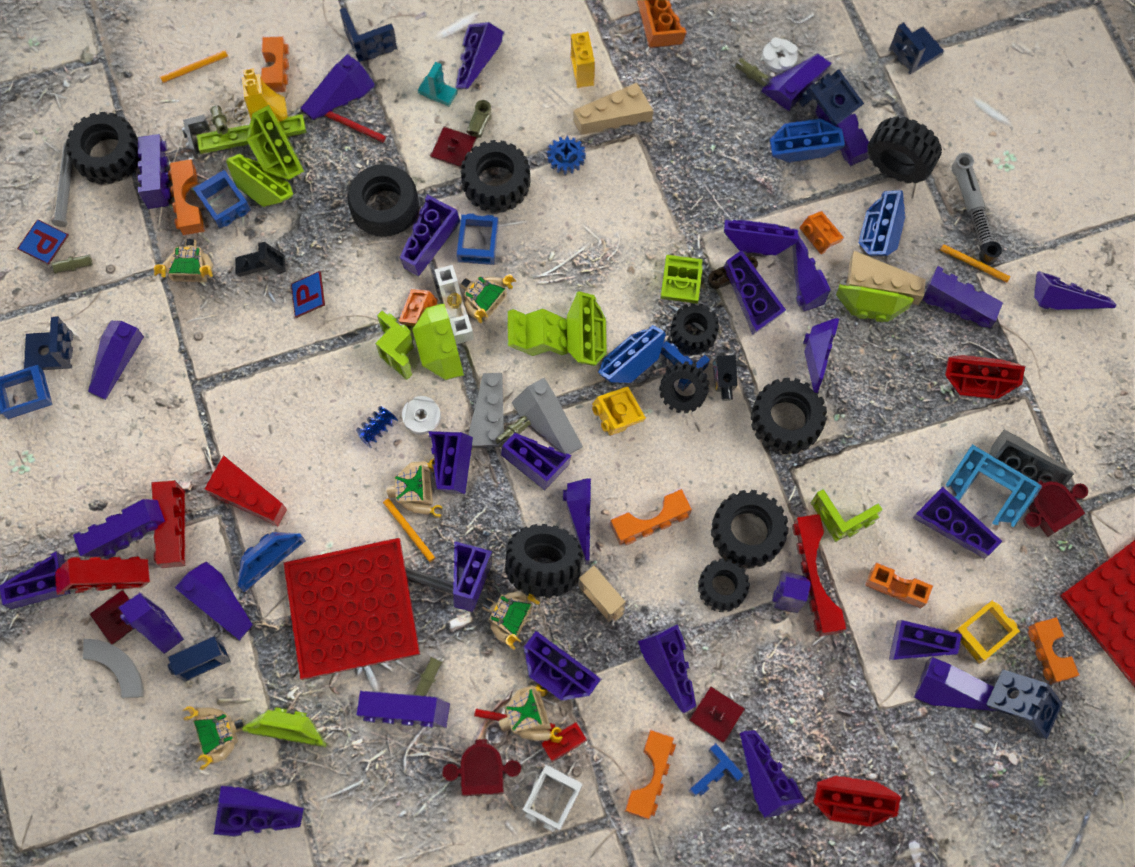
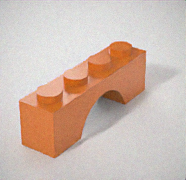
M192 159L170 163L171 170L168 171V176L173 186H170V191L175 199V202H172L174 213H177V218L174 219L176 229H180L182 235L205 232L203 215L199 208L186 203L188 191L198 184L196 167Z
M680 489L664 496L663 509L656 517L642 520L628 512L611 519L610 526L619 545L624 543L625 545H630L640 536H643V538L648 537L656 529L664 530L670 527L672 522L677 520L682 522L688 519L692 509L683 490Z
M650 730L643 752L652 761L654 768L653 778L646 787L631 791L625 809L626 813L647 820L650 819V816H655L658 804H655V799L657 795L661 796L664 787L661 779L663 775L667 776L670 764L667 763L668 756H673L676 744L673 743V737Z

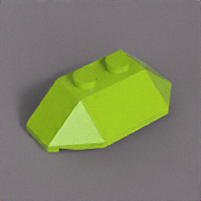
M268 105L252 113L246 139L263 171L287 180L303 173L304 169L271 107Z
M241 154L226 160L236 187L261 206L281 203L293 197L290 183L281 177L264 172L258 161L244 158Z
M840 284L836 291V296L851 315L860 319H875L877 322L891 321L908 310L914 300L912 297L898 293Z
M578 291L567 314V351L578 363L595 366L607 354L606 318L596 302L595 295Z
M445 304L426 308L413 328L422 366L444 380L464 376Z
M275 707L274 711H265L242 728L243 732L325 748L327 744L313 721L306 717L307 713L295 711L294 714H288L286 709Z

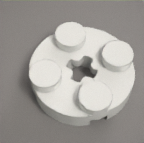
M773 38L764 47L762 59L770 71L783 73V71L795 66L798 58V49L796 45L787 40ZM777 54H783L784 57L777 58Z
M418 396L405 404L402 411V419L409 431L423 435L429 433L428 431H435L440 423L441 413L434 400L426 396ZM421 411H424V414L427 415L423 419H419V417L416 416L417 414H420Z

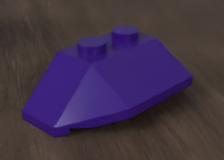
M725 220L724 233L739 251L742 250L745 253L753 252L765 256H776L798 242V230L790 229L786 226L748 220Z
M537 631L534 632L524 646L529 677L561 701L590 696L602 680Z

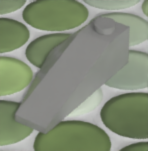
M545 378L528 386L512 401L519 416L527 417L525 422L529 420L535 431L549 440L561 453L572 454L583 447Z

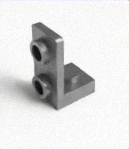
M204 114L183 120L185 127H182L184 137L188 138L186 147L188 152L193 154L194 158H198L193 134L210 130Z

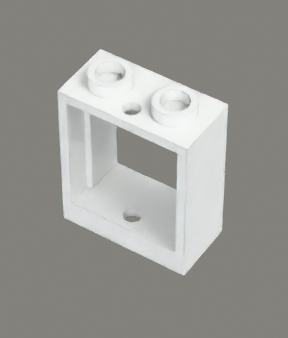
M545 765L523 808V812L526 813L525 817L533 822H536L537 819L544 822L543 827L552 832H555L556 829L560 831L583 784ZM547 776L574 790L558 823L530 809Z

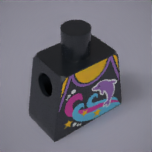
M736 355L716 356L713 361L715 391H721L722 401L733 400L732 391L738 386Z

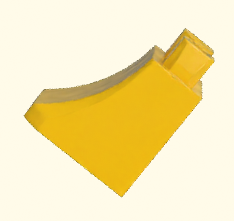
M253 68L243 70V94L250 119L252 113L268 105L279 122L287 119L285 97L270 89L264 83L260 74H255Z

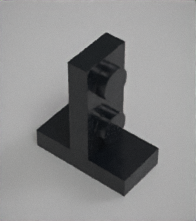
M266 242L258 243L257 252L235 257V274L239 277L267 269H273L279 274L285 272V255Z

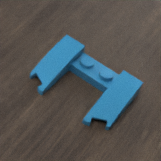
M972 444L946 483L947 488L952 486L957 494L955 498L960 501L979 473L984 474L1012 491L992 524L999 525V522H1009L1011 527H1015L1042 486Z

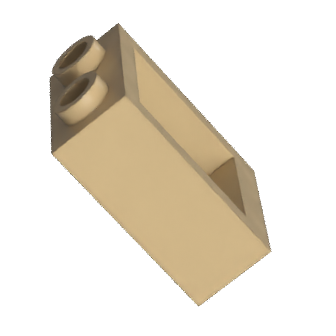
M595 566L579 578L578 587L608 622L613 619L617 621L624 614L625 600Z

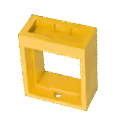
M589 32L571 34L570 58L577 88L594 86L595 59Z
M991 600L953 632L962 634L960 643L980 664L1019 633L1020 630L1017 628L1016 622L1005 615L1002 606ZM989 610L1007 630L1008 634L986 651L969 632L967 627Z

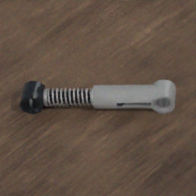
M960 153L956 157L951 170L957 177L967 212L973 219L972 221L980 242L979 260L986 265H993L1001 255L1002 247L993 240L989 223H987L988 220H986V206L973 168L974 159L969 153Z

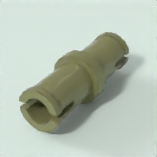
M743 58L739 59V62L744 66L737 63L735 67L745 73L747 78L754 79L763 87L766 86L767 83L762 78L769 82L770 77L758 70L756 65L752 66Z
M214 105L210 108L212 123L216 126L217 133L224 135L228 132L227 119L222 113L221 107L218 106L217 109V106Z
M90 254L75 258L71 256L66 260L52 262L55 274L68 270L76 271L77 268L93 265Z
M522 416L513 425H509L506 431L495 439L497 444L504 440L499 447L502 448V445L514 433L520 434L531 425L529 420L524 423L527 417Z
M433 657L430 658L424 673L420 675L421 680L413 693L414 695L427 696L432 683L436 681L435 676L443 662Z

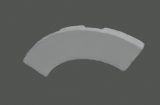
M84 639L83 659L98 661L108 666L119 681L122 698L144 697L140 673L126 653L110 643L95 639Z

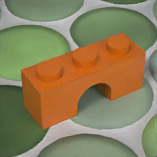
M284 36L262 37L265 62H274V65L261 68V78L274 92H286V85L289 84L288 74H286V70H289V61L286 59L287 54H289V44L285 43Z
M879 563L873 565L865 586L918 608H922L927 604L933 585L916 578L912 580L901 578L894 574L895 570Z
M1057 617L1034 623L1028 627L1029 638L1035 644L1036 656L1042 662L1044 677L1049 681L1050 685L1079 676L1072 656L1061 658L1053 651V642L1064 637Z

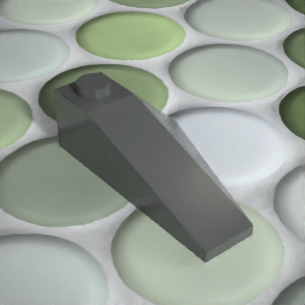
M1005 429L995 440L989 453L1035 482L1041 480L1043 483L1052 481L1065 486L1074 475L1071 470Z

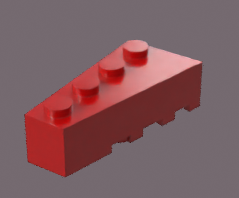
M224 455L204 488L210 496L277 527L287 511L282 502Z
M175 480L151 482L152 500H158L165 520L154 530L156 549L154 551V562L161 568L184 567L185 490Z
M138 556L128 559L111 557L108 560H101V557H92L88 560L73 557L69 558L55 571L57 595L65 594L66 590H75V593H84V591L95 588L97 591H105L111 589L112 586H115L116 590L142 588L150 582L148 559H141Z

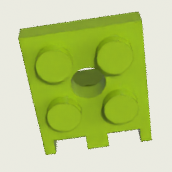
M824 489L817 492L811 501L812 507L817 514H820L823 524L835 542L847 535L849 538L859 533L863 526L865 528L872 526L880 518L879 514L883 510L878 503L845 522Z

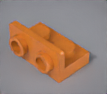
M822 211L808 216L800 226V230L820 254H824L829 247L840 243L844 239L842 234Z
M411 289L398 322L402 325L415 326L424 310L437 305L438 299L428 290Z

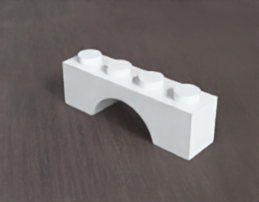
M453 265L435 269L437 283L449 316L456 344L474 340Z

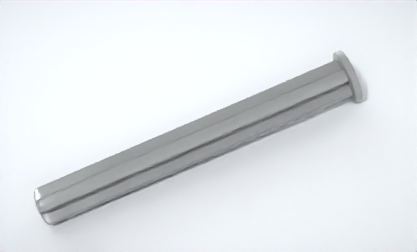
M66 143L63 145L55 218L52 220V224L58 227L67 226L66 215L73 165L67 155Z

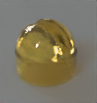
M451 293L447 297L448 306L453 309L459 308L462 304V297L458 293ZM453 296H456V304H452Z

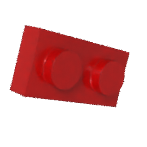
M577 722L554 735L555 737H562L560 742H553L549 738V740L542 742L541 745L551 762H554L587 742V739Z

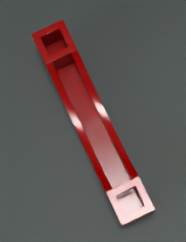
M820 514L797 517L794 524H792L794 536L797 535L798 543H796L797 552L802 556V573H805L806 578L811 582L809 606L811 612L815 614L816 620L813 621L814 629L816 632H819V637L843 633L846 630L843 611L826 594L817 573V550L824 534Z

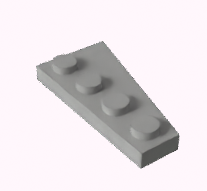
M483 373L468 434L473 437L472 448L499 447L504 441L502 440L499 444L495 441L497 437L504 433L502 373Z

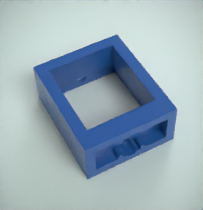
M225 170L193 188L219 229L230 225L232 221L245 216L251 210L246 199ZM230 186L239 202L217 215L206 199Z
M472 213L461 214L457 248L458 262L495 264L499 228L498 217L492 215L477 216ZM466 225L492 227L490 250L463 248Z
M38 365L0 377V414L4 415L7 419L53 405L45 373ZM33 380L38 399L10 407L5 388Z

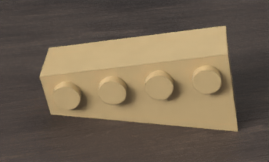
M634 83L573 110V122L581 135L601 132L607 128L617 129L628 124L630 126L637 125L638 122L643 121L648 123L652 122L653 109L638 83Z
M853 251L849 260L846 286H859L902 294L914 298L912 303L914 305H919L923 299L926 279Z

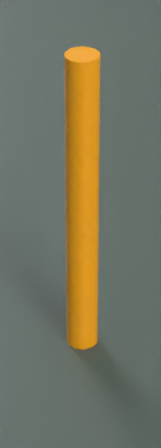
M226 50L162 75L160 78L165 83L228 57Z
M945 244L940 249V251L1006 283L1011 277Z
M389 498L386 499L383 504L429 563L435 560L436 557Z

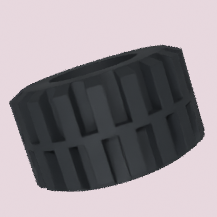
M691 303V306L686 304L683 306V310L679 308L677 314H674L671 324L670 335L673 344L677 343L678 349L682 348L684 353L689 351L690 355H694V352H697L698 355L702 354L703 350L707 352L709 347L714 345L719 330L718 317L715 318V312H710L708 306L704 308L703 304L700 303L699 306H695V303ZM689 323H697L704 328L705 332L701 335H691L685 330L684 326Z
M686 361L684 364L678 362L665 372L660 382L659 391H661L660 397L664 398L663 403L665 405L669 404L670 410L675 408L677 413H680L681 410L684 413H689V410L693 412L697 407L700 408L709 392V380H707V374L702 372L703 369L696 367L697 364L689 365V362ZM678 379L691 381L695 387V393L690 396L680 395L674 388V382Z
M724 558L719 559L718 562L714 560L710 565H707L698 581V592H700L701 600L704 599V604L706 606L710 605L714 611L719 609V612H724V610L729 612L733 608H738L746 598L750 583H748L749 576L745 574L746 570L744 567L740 568V564L738 562L732 563L731 559L724 561ZM717 576L730 578L735 586L734 592L730 595L717 593L712 585L713 579Z

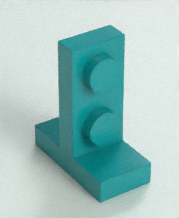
M435 62L419 86L418 94L450 107L457 95V89L445 84L442 64Z

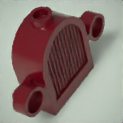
M1042 480L1037 482L1042 488L1028 507L1030 513L1023 518V523L1028 529H1035L1040 526L1046 536L1050 537L1086 514L1076 500H1082L1088 495L1087 486L1078 483L1069 491L1058 482L1043 483Z
M476 739L475 744L464 752L461 759V768L454 764H447L442 770V775L447 781H455L458 777H461L463 797L504 794L503 774H507L512 778L517 777L521 773V765L516 760H510L506 765H503L500 753L494 746L487 744V739Z

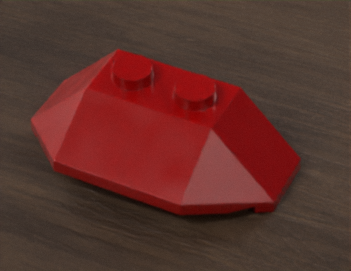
M959 355L948 357L945 376L959 395L999 399L1022 385L1026 366L1002 359Z
M835 775L817 782L813 802L830 821L873 827L885 822L889 818L898 816L901 795L875 781Z

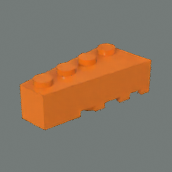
M637 0L649 48L683 44L687 32L679 23L680 19L677 14L675 15L671 9L672 5L669 0Z

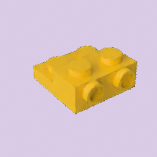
M628 386L598 396L592 403L594 415L599 416L602 421L601 428L604 432H608L609 436L625 431L628 427L641 423L646 419Z

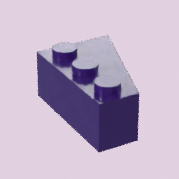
M428 431L429 437L432 439L433 448H431V452L435 460L434 472L437 489L446 493L465 494L473 437L462 432Z
M514 433L502 445L501 451L502 457L544 491L569 466L572 457L568 453L563 454L555 451V448L545 447L538 444L537 441Z
M454 541L453 599L455 608L470 612L474 611L492 566V551Z
M55 551L47 559L34 564V567L24 573H19L1 584L2 605L12 610L71 594L70 590H66L65 594L57 595L55 571L65 563L64 556Z
M781 570L779 584L772 596V602H775L774 608L798 613L807 602L811 582L804 575Z
M897 620L889 660L956 655L959 651L962 634Z

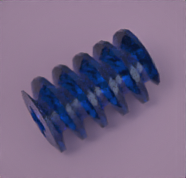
M382 406L378 407L379 413L376 411L372 413L374 418L368 417V423L363 422L361 424L363 429L359 427L356 429L359 438L369 448H372L370 441L377 443L375 436L383 437L380 432L381 430L388 432L386 425L394 426L391 422L392 419L398 422L396 416Z

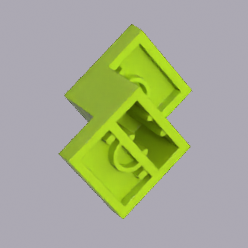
M666 254L660 299L698 304L703 259Z
M543 308L528 314L511 309L508 311V346L531 356L547 351H552L562 356L568 354L567 319Z
M381 311L377 317L381 330L385 334L375 343L379 356L408 380L412 376L409 358L406 355L414 348L413 339L410 335L411 331L405 325H399L392 314H386L384 311Z

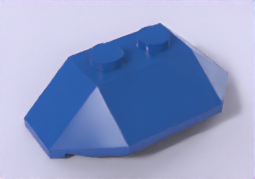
M822 119L785 123L770 138L772 157L786 162L825 158L845 147L842 129Z
M902 190L884 191L881 197L866 211L858 243L869 256H888L898 249L906 218Z
M652 325L648 329L630 335L603 358L598 371L599 375L609 382H633L659 359L666 336L665 331Z
M272 532L271 534L264 535L260 539V543L255 547L248 548L244 552V556L241 557L238 578L239 588L243 592L248 590L306 542L304 537L300 533Z

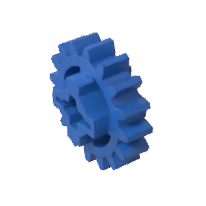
M566 136L565 140L559 137L558 142L553 140V145L548 146V164H551L552 169L557 168V173L563 170L564 174H567V171L570 170L573 174L574 169L579 171L580 165H584V159H586L585 147H581V141L576 143L575 137L572 140H569L568 136Z

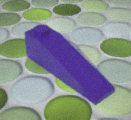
M490 22L468 25L462 44L465 50L460 57L463 63L458 70L457 89H468L503 41L504 31Z
M347 54L335 64L301 106L300 110L312 120L324 116L327 112L333 111L334 108L340 105L345 106L353 99L364 97L375 87V84L361 63Z
M816 54L773 77L761 92L787 111H790L802 98V94L811 85L816 83L832 63L820 54Z
M838 318L812 326L810 334L806 333L803 344H806L804 354L815 393H818L824 377L833 338L838 327Z
M591 478L567 483V490H563V501H567V510L577 541L582 547L585 565H589Z
M207 561L189 571L175 587V589L239 641L253 626L224 576Z
M755 730L742 731L740 737L754 798L764 818L778 816L805 803L806 801L792 777L788 779L781 770L783 765L780 762L777 763L770 756L771 750Z
M221 786L213 835L235 837L242 836V832L254 831L255 834L261 833L263 829L283 830L301 827L304 808L242 787Z

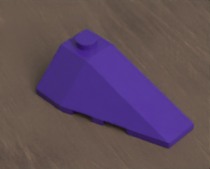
M798 234V242L792 245L796 301L798 306L802 307L805 312L823 306L831 289L821 269L816 270L814 258L808 257V249Z
M1038 271L1036 274L1034 298L1039 303L1038 305L1044 309L1116 308L1117 306L1110 297L1087 289L1085 292L1077 284L1071 282L1069 286L1060 281L1061 278L1041 271Z
M110 321L100 339L89 385V393L104 400L107 399L144 338L138 328L123 321Z
M678 624L639 640L640 651L646 663L680 711L686 713L696 707L693 684L687 675L689 662H685L683 653L686 650V646Z
M934 657L926 661L914 695L915 699L932 706L996 711L986 705L994 689L993 686Z

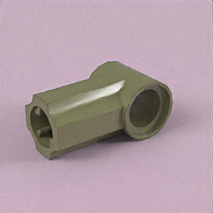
M479 100L475 104V111L467 128V133L477 138L482 137L487 122L492 117L491 105L487 100Z

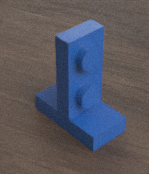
M667 341L663 343L660 353L674 365L678 362L684 364L686 361L689 362V365L693 364V361L688 356H684L679 352L676 345L670 344ZM704 355L696 363V367L698 369L701 367L704 371L708 367L710 359ZM680 379L678 388L684 391L692 382L687 379Z
M716 743L708 751L718 764L688 790L693 797L697 794L701 797L710 789L707 785L712 780L718 782L725 775L722 772L724 770L735 782L744 776Z

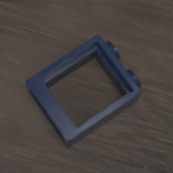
M213 636L169 656L170 663L167 665L172 675L186 682L230 662V658L224 643Z

